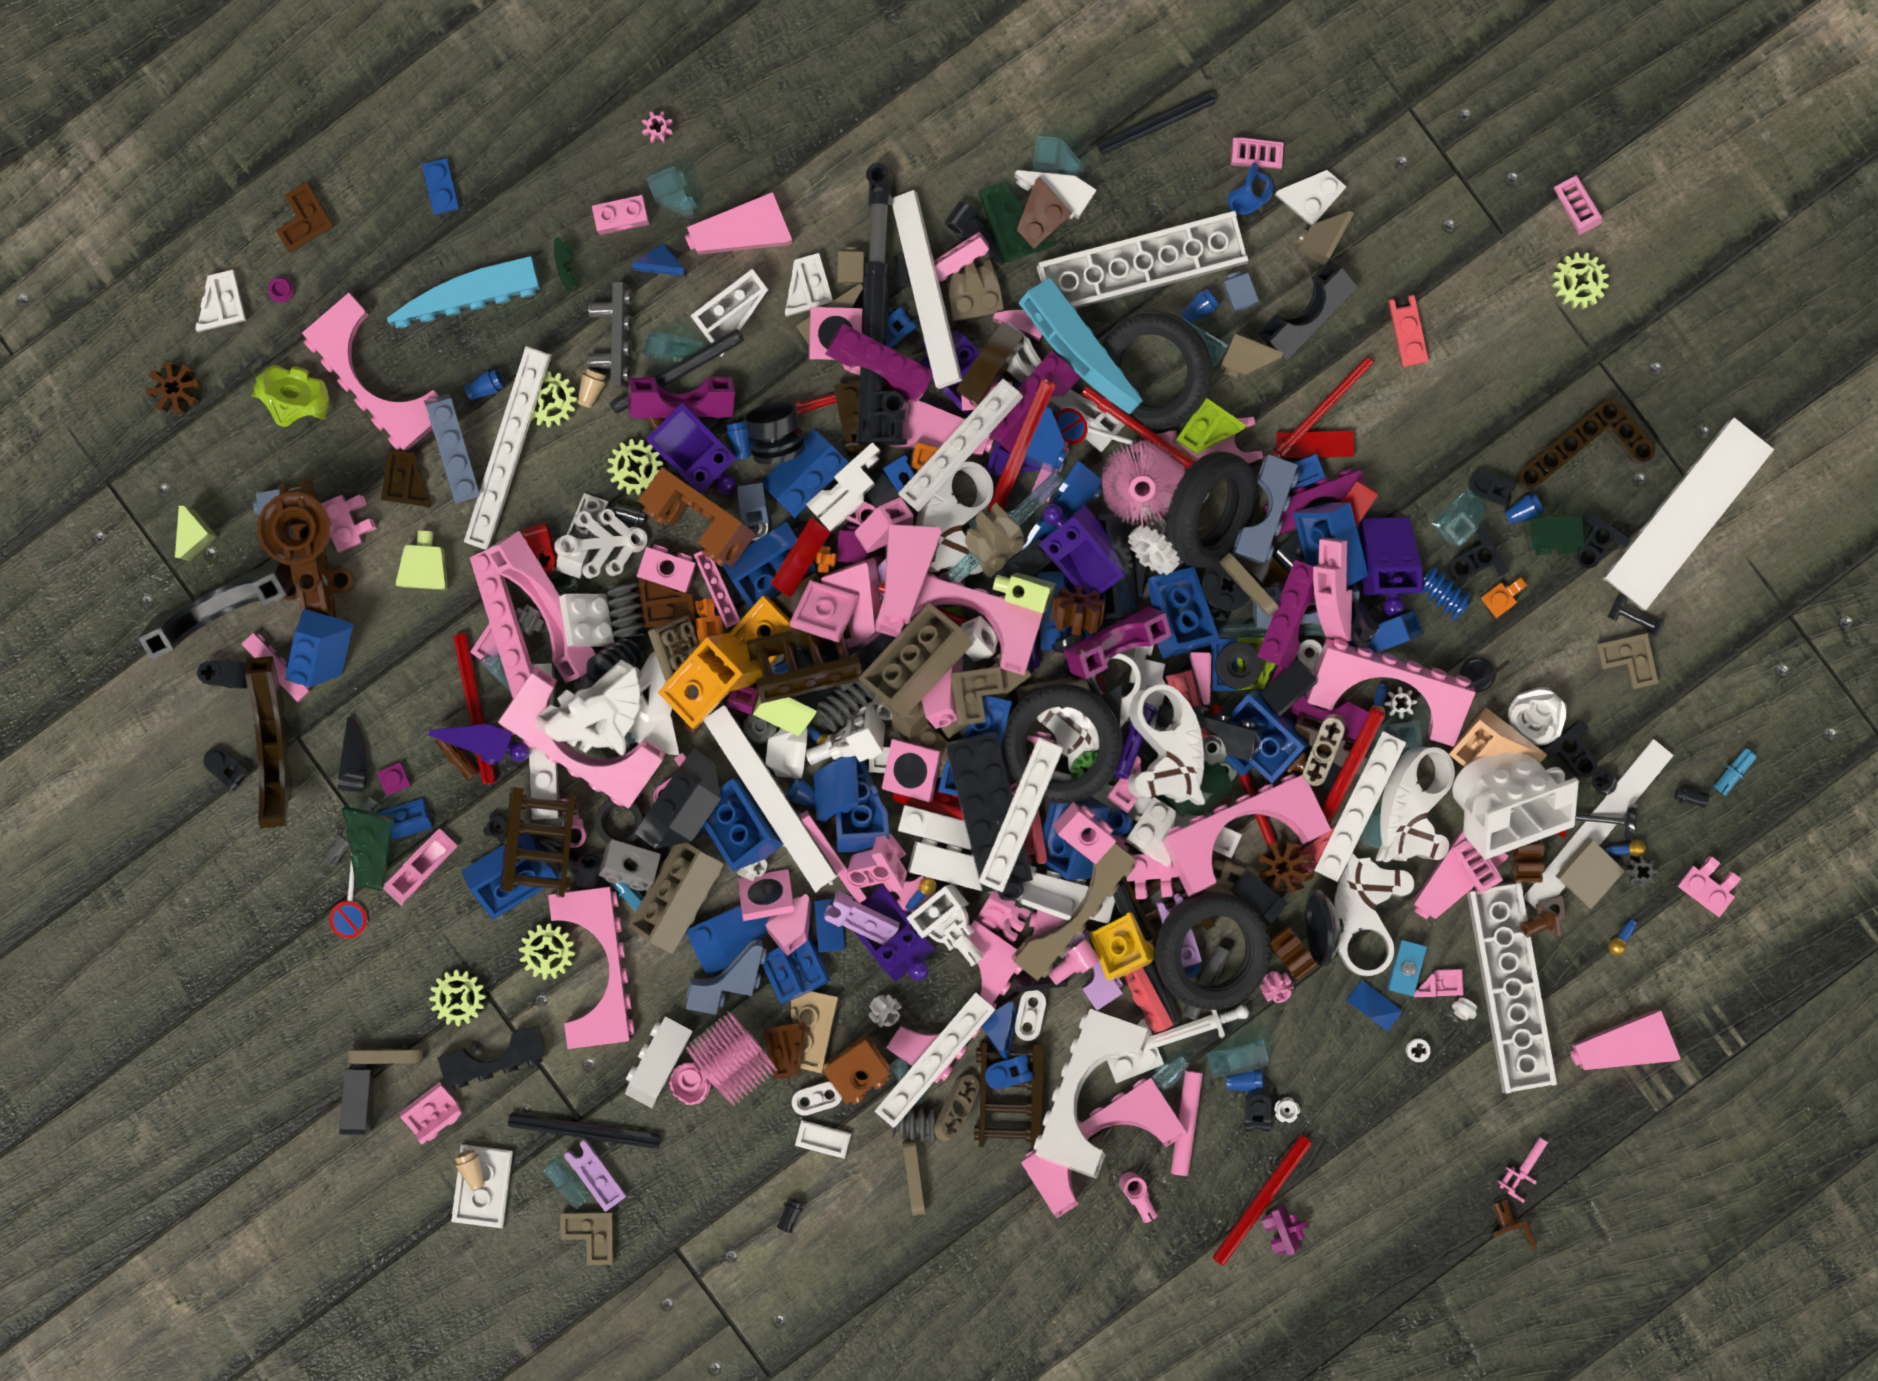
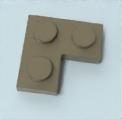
M1648 633L1596 644L1601 670L1626 664L1632 689L1659 684Z
M1000 667L950 674L958 726L986 722L982 696L1004 693Z
M613 1212L560 1213L561 1240L586 1239L587 1265H613Z

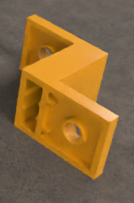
M767 595L762 596L730 633L706 637L657 693L692 729H695L730 691L751 687L756 683V679L762 676L759 660L750 661L746 641L762 637L760 629L763 625H767L770 628L771 635L795 630L796 628L790 626L791 620ZM780 655L769 657L770 665H772ZM691 685H695L699 690V695L696 699L691 698L688 694V689Z

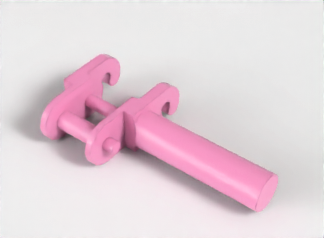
M1539 1137L1519 1168L1520 1171L1518 1173L1514 1172V1167L1511 1169L1506 1167L1508 1170L1502 1182L1497 1181L1501 1184L1500 1188L1506 1187L1508 1194L1524 1203L1525 1200L1516 1195L1514 1189L1520 1180L1524 1178L1533 1184L1537 1183L1527 1175L1548 1142ZM1514 1174L1518 1178L1512 1187H1509L1506 1184Z

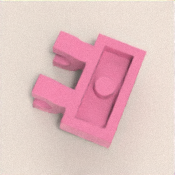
M340 495L321 503L327 510L330 518L331 537L339 553L363 543L361 535L377 529L373 519H366L357 525L354 522L351 512L367 506L363 495H357L347 501L344 495Z
M1145 853L1132 854L1136 859L1133 863L1135 868L1127 876V881H1135L1136 899H1146L1148 897L1146 880L1161 879L1162 897L1172 896V877H1179L1172 861L1169 867H1166Z
M1708 856L1699 870L1692 865L1677 884V887L1720 917L1735 898L1729 892L1737 885L1741 878L1729 871L1720 885H1718L1708 876L1715 871L1720 862Z
M992 891L981 908L976 921L987 929L997 932L1002 929L1005 938L1014 943L1018 934L1013 932L1011 928L1021 932L1025 923L1020 921L1018 917L1026 920L1031 911L1014 906L1016 902L1013 900L1005 901L1000 899L998 893Z

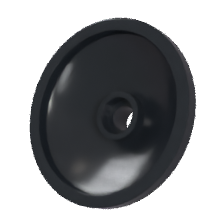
M1312 889L1308 893L1305 909L1307 938L1314 961L1319 967H1325L1330 964L1336 954L1340 943V934L1344 931L1342 918H1338L1336 908L1327 895L1319 889Z

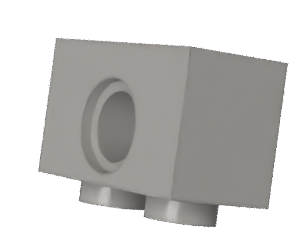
M611 839L605 848L599 876L605 877L607 881L612 883L622 882L629 884L635 890H648L654 883L661 854ZM624 863L631 864L634 871L627 870Z

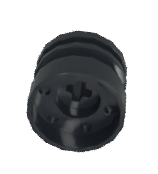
M789 402L769 403L752 409L744 416L747 435L752 438L750 440V447L755 462L759 464L782 463L798 457L805 451L802 431L798 428L800 422L796 405Z

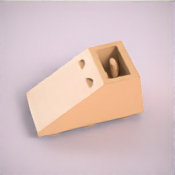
M1486 707L1461 734L1449 753L1452 758L1464 767L1477 758L1491 754L1525 753L1533 756L1540 763L1547 756L1546 753Z

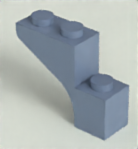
M751 940L718 976L710 979L690 978L685 1000L686 1009L716 1015L718 1007L722 1008L725 992H721L722 990L752 996L753 989H758L761 974L757 973L759 964H764L766 949H763L762 940Z

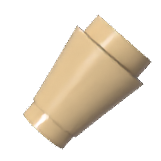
M587 368L586 372L582 373L577 403L592 408V405L606 384V381H604L606 375Z
M474 1149L458 1154L455 1157V1166L470 1187V1190L484 1186L485 1182L483 1180L479 1154H475Z

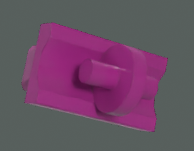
M1285 1204L1277 1206L1270 1214L1262 1218L1266 1231L1278 1228L1281 1236L1271 1240L1274 1254L1287 1252V1255L1290 1256L1301 1248L1298 1240L1305 1238L1302 1229L1308 1226L1307 1220L1299 1221L1296 1213L1288 1215Z

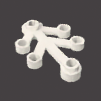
M611 509L600 511L597 515L598 522L604 526L610 525L621 536H612L592 519L589 512L582 511L577 513L574 517L576 526L580 528L586 527L598 538L576 540L571 535H564L556 540L555 550L558 555L568 557L576 551L600 549L593 560L583 566L582 572L586 578H594L599 575L601 566L614 547L623 546L616 559L606 564V572L610 576L622 573L623 565L632 552L642 551L647 544V535L642 529L638 527L628 528L615 517ZM604 513L609 516V521L604 519ZM581 515L585 517V519H586V522H585V523H582V522H581V520H580V516H581ZM631 536L636 539V544H633ZM561 543L566 545V551L562 549ZM612 564L617 566V572L613 571ZM589 566L593 567L594 574L589 572Z

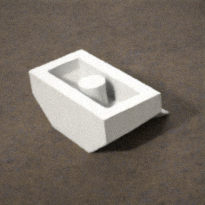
M807 727L799 737L780 728L775 735L768 738L765 766L771 768L776 776L802 779L807 744Z

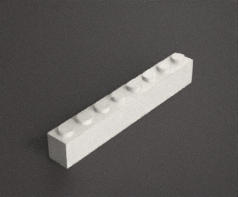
M922 838V842L915 841L908 872L981 891L972 854L961 853L962 848L947 844L946 849L936 847L937 841ZM1030 866L1033 880L1022 883L1023 885L1028 884L1072 900V913L1085 897L1089 887L1085 885L1086 880H1063L1060 874L1049 870L1046 871V875L1036 873L1037 867ZM1113 895L1111 897L1106 896L1101 903L1103 906L1095 917L1090 916L1089 919L1109 924L1115 902Z

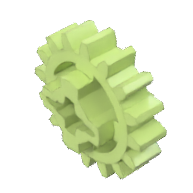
M1577 252L1573 254V260L1569 256L1564 258L1566 265L1562 263L1557 264L1556 267L1560 272L1552 274V277L1557 279V282L1553 283L1552 287L1559 288L1555 296L1559 297L1562 295L1564 297L1562 304L1571 301L1573 309L1577 307L1578 303L1581 304L1582 309L1587 308L1588 301L1591 305H1595L1597 303L1595 297L1600 299L1604 297L1603 292L1600 290L1608 288L1609 285L1603 283V280L1608 278L1609 274H1602L1601 270L1605 268V265L1598 266L1596 264L1598 257L1589 260V253H1585L1580 258ZM1576 264L1585 265L1582 269H1575L1574 267H1570ZM1586 272L1583 279L1584 284L1574 289L1577 285V278ZM1593 272L1596 275L1597 284L1593 282ZM1564 278L1568 281V289L1565 288ZM1580 292L1590 294L1587 297H1576V294Z
M547 371L543 384L549 383L547 388L540 390L538 397L539 411L537 413L534 409L531 419L538 418V426H541L544 421L548 428H551L552 422H556L558 426H561L560 419L564 418L569 421L570 417L567 413L569 411H576L571 406V403L578 401L577 398L571 397V394L576 390L574 387H567L570 384L568 379L563 382L561 381L562 375L560 373L555 378H552V373ZM560 387L563 388L566 394V401L562 400L559 396ZM553 393L554 404L549 403L546 406V402L543 400L544 396L549 397ZM562 410L557 415L548 417L552 411Z
M630 439L629 446L626 447L625 444L620 443L622 450H612L616 457L615 459H608V462L613 464V467L607 469V472L615 475L611 478L612 483L620 482L617 489L621 491L624 487H627L628 495H631L633 490H636L637 494L641 495L642 489H647L659 472L658 467L664 464L661 461H656L660 454L658 452L652 454L653 447L651 445L645 448L643 440H640L638 445H635L634 440ZM632 451H642L647 455L642 457L634 456ZM624 457V467L619 471V462ZM630 457L637 464H642L639 467L641 478L634 471H629L632 468ZM652 464V473L647 478L645 475L647 467ZM631 477L637 479L640 484H630L624 480Z
M549 923L544 930L540 924L537 925L536 933L531 929L528 931L530 938H522L521 941L526 946L519 948L520 952L525 953L520 962L527 961L526 971L531 968L534 969L533 977H537L539 973H542L543 980H546L551 973L555 979L558 977V970L563 974L567 972L564 967L565 964L570 966L573 964L569 956L576 955V952L570 950V947L575 943L574 941L568 942L566 940L570 935L569 932L563 935L560 933L561 926L552 930V924ZM543 935L542 942L538 946H533V941L538 936ZM554 936L562 942L564 948L558 947L554 942ZM546 945H549L550 950L559 953L551 954L546 958L544 953L536 950L546 948ZM531 956H536L539 959L541 967L534 963ZM563 958L558 966L551 968L554 959Z
M459 969L454 971V976H451L449 972L444 973L445 980L437 978L436 981L439 986H433L430 989L436 993L435 996L429 998L430 1001L436 1002V1005L431 1008L432 1011L439 1010L440 1013L437 1018L447 1017L446 1024L448 1025L455 1020L456 1025L460 1026L462 1019L467 1024L471 1023V1015L475 1018L480 1016L476 1011L477 1008H485V1005L480 1003V1000L487 998L485 994H480V990L484 988V985L477 986L478 977L470 979L469 971H466L463 976L460 975ZM459 980L465 983L461 987H455L449 982ZM472 990L475 996L474 1004L470 1001V992ZM442 991L446 995V1003L444 1005L441 1001ZM464 991L463 996L461 997L463 1003L457 1002L451 1005L455 998L453 992L457 994L459 992ZM454 1009H461L466 1013L462 1015H455L451 1012Z

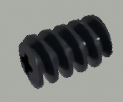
M620 638L589 658L586 667L588 676L596 683L620 660L635 668L643 661L641 648L632 639Z

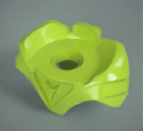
M272 365L255 378L256 383L253 386L254 390L251 397L259 398L266 405L277 425L287 427L295 420L306 415H311L321 420L325 418L329 406L327 387L321 379L310 378L308 370L293 366L289 371L278 365Z

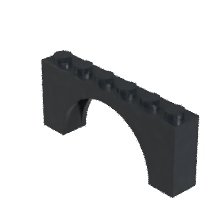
M277 560L258 567L153 618L138 639L152 661L174 650L178 644L192 633L230 611L261 601L263 606H266L285 597L293 586L291 567Z

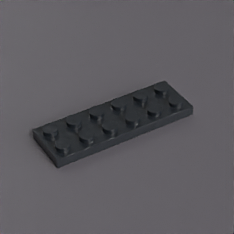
M995 730L945 743L978 879L981 877L1013 801ZM1024 844L1010 877L1019 878L1022 883L1033 880ZM980 883L983 894L996 890Z

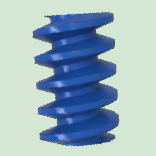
M1434 565L1422 578L1423 592L1419 594L1422 595L1427 591L1430 592L1427 600L1431 601L1437 598L1435 607L1438 608L1444 604L1443 614L1445 615L1452 611L1451 620L1454 621L1472 602V600L1468 601L1470 593L1465 592L1460 595L1462 586L1458 585L1452 588L1454 579L1450 578L1444 581L1446 573L1441 572L1436 575L1438 566Z

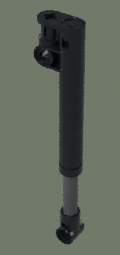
M877 162L870 165L866 172V177L869 181L868 206L871 207L869 263L864 264L862 334L887 346L888 276L890 272V265L885 264L888 208L891 207V192L895 182V175L884 164ZM880 172H885L884 179L876 182L877 175ZM860 367L857 444L870 445L873 442L875 445H906L907 439L904 438V423L907 422V415L911 408L909 400L898 392L885 391L884 377L872 370ZM900 399V407L892 411V403Z

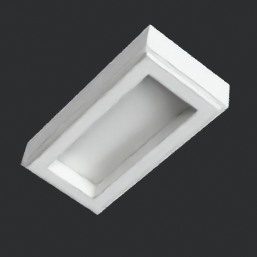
M801 1120L795 1146L845 1159L851 1133Z

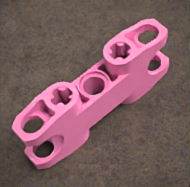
M1254 417L1237 418L1246 425L1244 429L1255 425ZM1177 430L1157 434L1195 462L1204 455L1219 451L1236 454L1248 464L1263 459L1262 451H1240L1235 444V435L1196 455L1175 441L1178 438ZM1147 440L1141 441L1142 450L1147 447L1154 452L1153 444ZM1140 442L1136 443V445L1133 444V452L1136 454L1137 446V451L1140 453ZM1173 460L1175 463L1173 466L1179 472V475L1175 473V476L1181 480L1184 477L1186 468Z

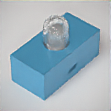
M1399 939L1386 989L1414 997L1426 946Z

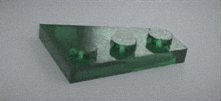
M1003 182L978 191L1004 264L1053 247L1048 239H1044L1036 248H1033L1017 231L1024 210Z
M344 806L342 813L347 825L346 835L347 840L350 841L352 852L350 857L356 886L381 891L385 882L394 817Z

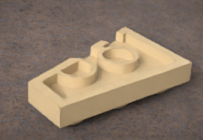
M811 991L791 1001V1018L793 1023L805 1021L801 1069L823 1073L822 1070L826 1063L840 997Z

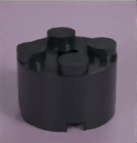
M1240 563L1243 566V568L1251 575L1248 568L1242 563ZM1221 564L1208 567L1204 572L1200 584L1207 604L1211 608L1219 609L1223 612H1231L1241 608L1249 601L1250 597L1226 572ZM1223 579L1226 582L1231 581L1233 583L1230 587L1231 592L1221 589Z

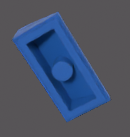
M424 798L375 813L378 833L383 842H389L432 828V822Z
M834 899L815 900L819 952L845 950L843 926L838 927L824 918L826 907L833 905Z

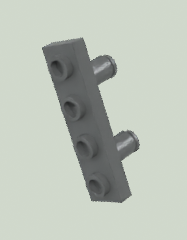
M613 282L611 302H590L588 308L590 317L612 318L611 352L589 353L587 359L588 368L611 369V386L616 388H627V381L631 377L628 356L631 355L632 345L631 341L628 340V330L632 328L629 305L632 304L633 294L632 290L629 289V285L623 282Z

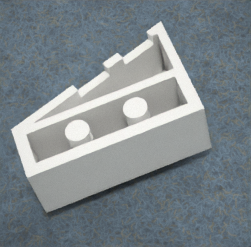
M750 269L690 314V317L708 341L713 343L736 329L740 331L768 289L754 270Z
M667 1017L664 1018L662 1023L657 1021L650 1033L654 1037L650 1045L644 1044L638 1055V1058L642 1059L637 1068L632 1066L626 1077L629 1084L625 1094L653 1108L658 1095L685 1048L692 1030Z

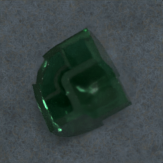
M1204 760L1203 777L1200 785V790L1205 800L1204 805H1196L1189 799L1183 802H1175L1174 799L1165 795H1158V798L1183 817L1185 814L1193 816L1204 815L1206 819L1214 815V809L1227 804L1228 808L1230 807L1232 784L1226 770L1219 762L1210 765Z

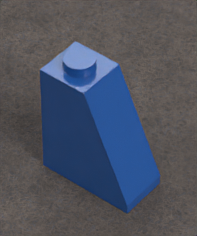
M1415 610L1378 624L1380 628L1376 635L1371 636L1372 641L1368 648L1374 653H1378L1423 635L1424 632ZM1351 636V640L1347 641V643L1358 648Z

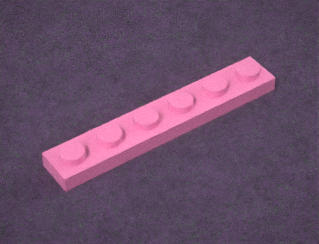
M482 551L470 557V561L511 694L514 698L533 671V667L505 577L497 573L485 552Z

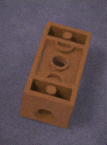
M661 467L638 500L645 506L642 511L661 525L666 521L674 526L687 506H690L710 520L712 523L697 543L704 547L702 553L721 567L724 563L733 567L756 535L742 522L663 467Z
M866 1033L829 1059L822 1071L846 1105L851 1101L856 1105L867 1097L865 1092L871 1087L877 1090L889 1081L886 1077L890 1075L889 1069L891 1065L869 1034ZM857 1071H864L868 1077L862 1079L857 1077L855 1073Z

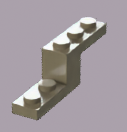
M872 695L892 714L891 728L905 741L942 751L938 770L942 774L944 765L948 760L945 743L948 742L928 724L923 704L919 702L902 720Z

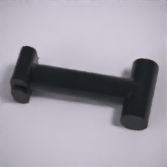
M1618 594L1607 618L1617 622L1619 615L1652 630L1651 635L1657 637L1665 621L1660 618L1655 621L1624 606L1628 598Z

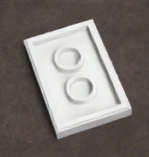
M462 1144L460 1153L474 1149L475 1154H479L485 1185L478 1189L470 1190V1187L458 1171L451 1222L503 1228L513 1150Z

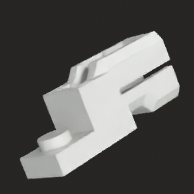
M873 442L834 476L838 484L832 490H821L806 504L830 532L864 503V495L875 486L874 482L862 470L865 466L868 469L871 468L879 460L877 455L880 454V450Z
M1153 646L1136 647L1134 659L1139 664L1142 672L1141 689L1146 688L1147 685H1166L1162 679L1165 664L1145 659L1146 655L1151 656ZM1131 668L1128 683L1135 684V673ZM1154 691L1148 695L1145 702L1153 705L1158 710L1159 705L1163 703L1164 694ZM1157 715L1152 718L1151 728H1155Z

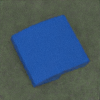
M856 756L843 757L833 761L814 773L816 820L826 822L837 811L847 813L859 803Z
M808 935V940L788 956L778 947L766 954L764 964H762L780 1004H785L831 981L810 935Z

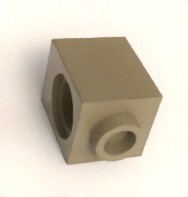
M845 247L843 251H838V285L857 286L861 283L863 286L864 252H859L857 247Z

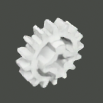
M1140 525L1128 536L1130 538L1128 543L1132 545L1130 549L1137 553L1135 557L1139 558V562L1145 567L1150 566L1152 571L1157 570L1159 574L1164 572L1168 575L1179 565L1178 561L1180 558L1176 556L1178 552L1172 549V543L1168 542V538L1162 533L1158 534L1156 529L1152 531L1149 526L1142 527Z

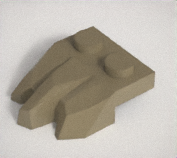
M990 259L985 260L983 266L979 268L973 261L969 265H964V271L951 273L946 278L953 322L990 316L1004 311L997 273Z
M997 503L991 508L990 515H985L980 510L976 516L977 527L967 530L965 539L969 552L978 559L983 572L989 577H992L997 571L1002 569L1005 563L1027 543L1020 527Z

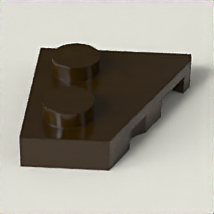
M388 449L381 501L431 507V502L414 453Z

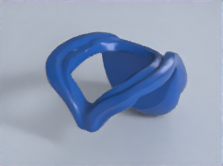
M1256 162L1252 163L1248 171L1245 185L1232 190L1227 196L1229 208L1237 214H1249L1264 205L1272 197L1274 184L1270 177L1258 172L1259 167ZM1254 177L1266 182L1264 192L1259 197H1256L1252 192Z

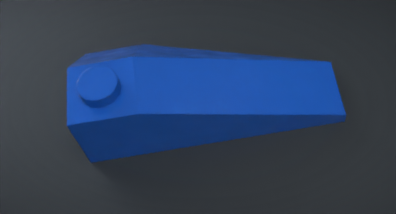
M857 757L859 803L847 813L838 811L835 813L838 853L865 851L874 846L876 837L885 835L889 839L887 810L880 800L864 760L859 762Z

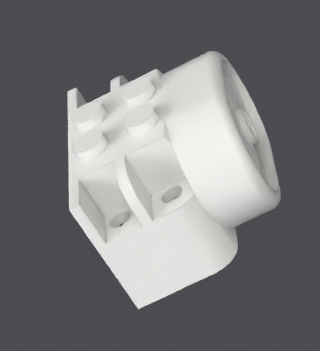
M1515 752L1491 754L1477 758L1467 764L1454 781L1453 797L1464 810L1463 834L1485 860L1573 828L1575 825L1578 792L1577 778L1565 781V773L1559 767L1545 770L1542 764L1531 755Z

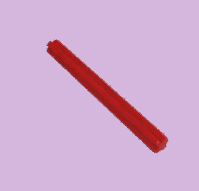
M1043 378L1038 386L987 510L990 513L995 503L1002 509L1005 507L1025 460L1027 449L1055 389L1056 383L1049 378Z
M466 633L456 634L453 636L470 725L484 724L485 720L468 637ZM477 754L482 783H495L497 779L494 765L480 760L482 755Z
M1378 707L1371 709L1321 809L1329 826L1384 718L1385 711Z
M1303 1135L1299 1136L1213 1255L1215 1262L1222 1266L1227 1263L1312 1145L1308 1138Z

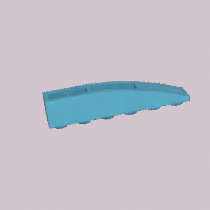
M530 256L481 268L453 278L408 302L387 317V321L391 326L395 325L396 328H404L411 325L410 321L418 319L421 322L435 320V315L445 313L446 316H453L461 313L460 309L470 307L471 310H477L486 307L485 303L495 301L496 304L511 301L510 297L520 295L521 298L536 295L535 291L541 290L534 260Z
M1049 278L1027 291L1019 301V304L1053 349L1080 377L1100 394L1128 414L1132 413L1143 400L1140 398L1137 390L1124 377L1122 370L1109 357L1106 349L1094 337L1091 329L1078 316L1076 309L1063 296L1060 288Z

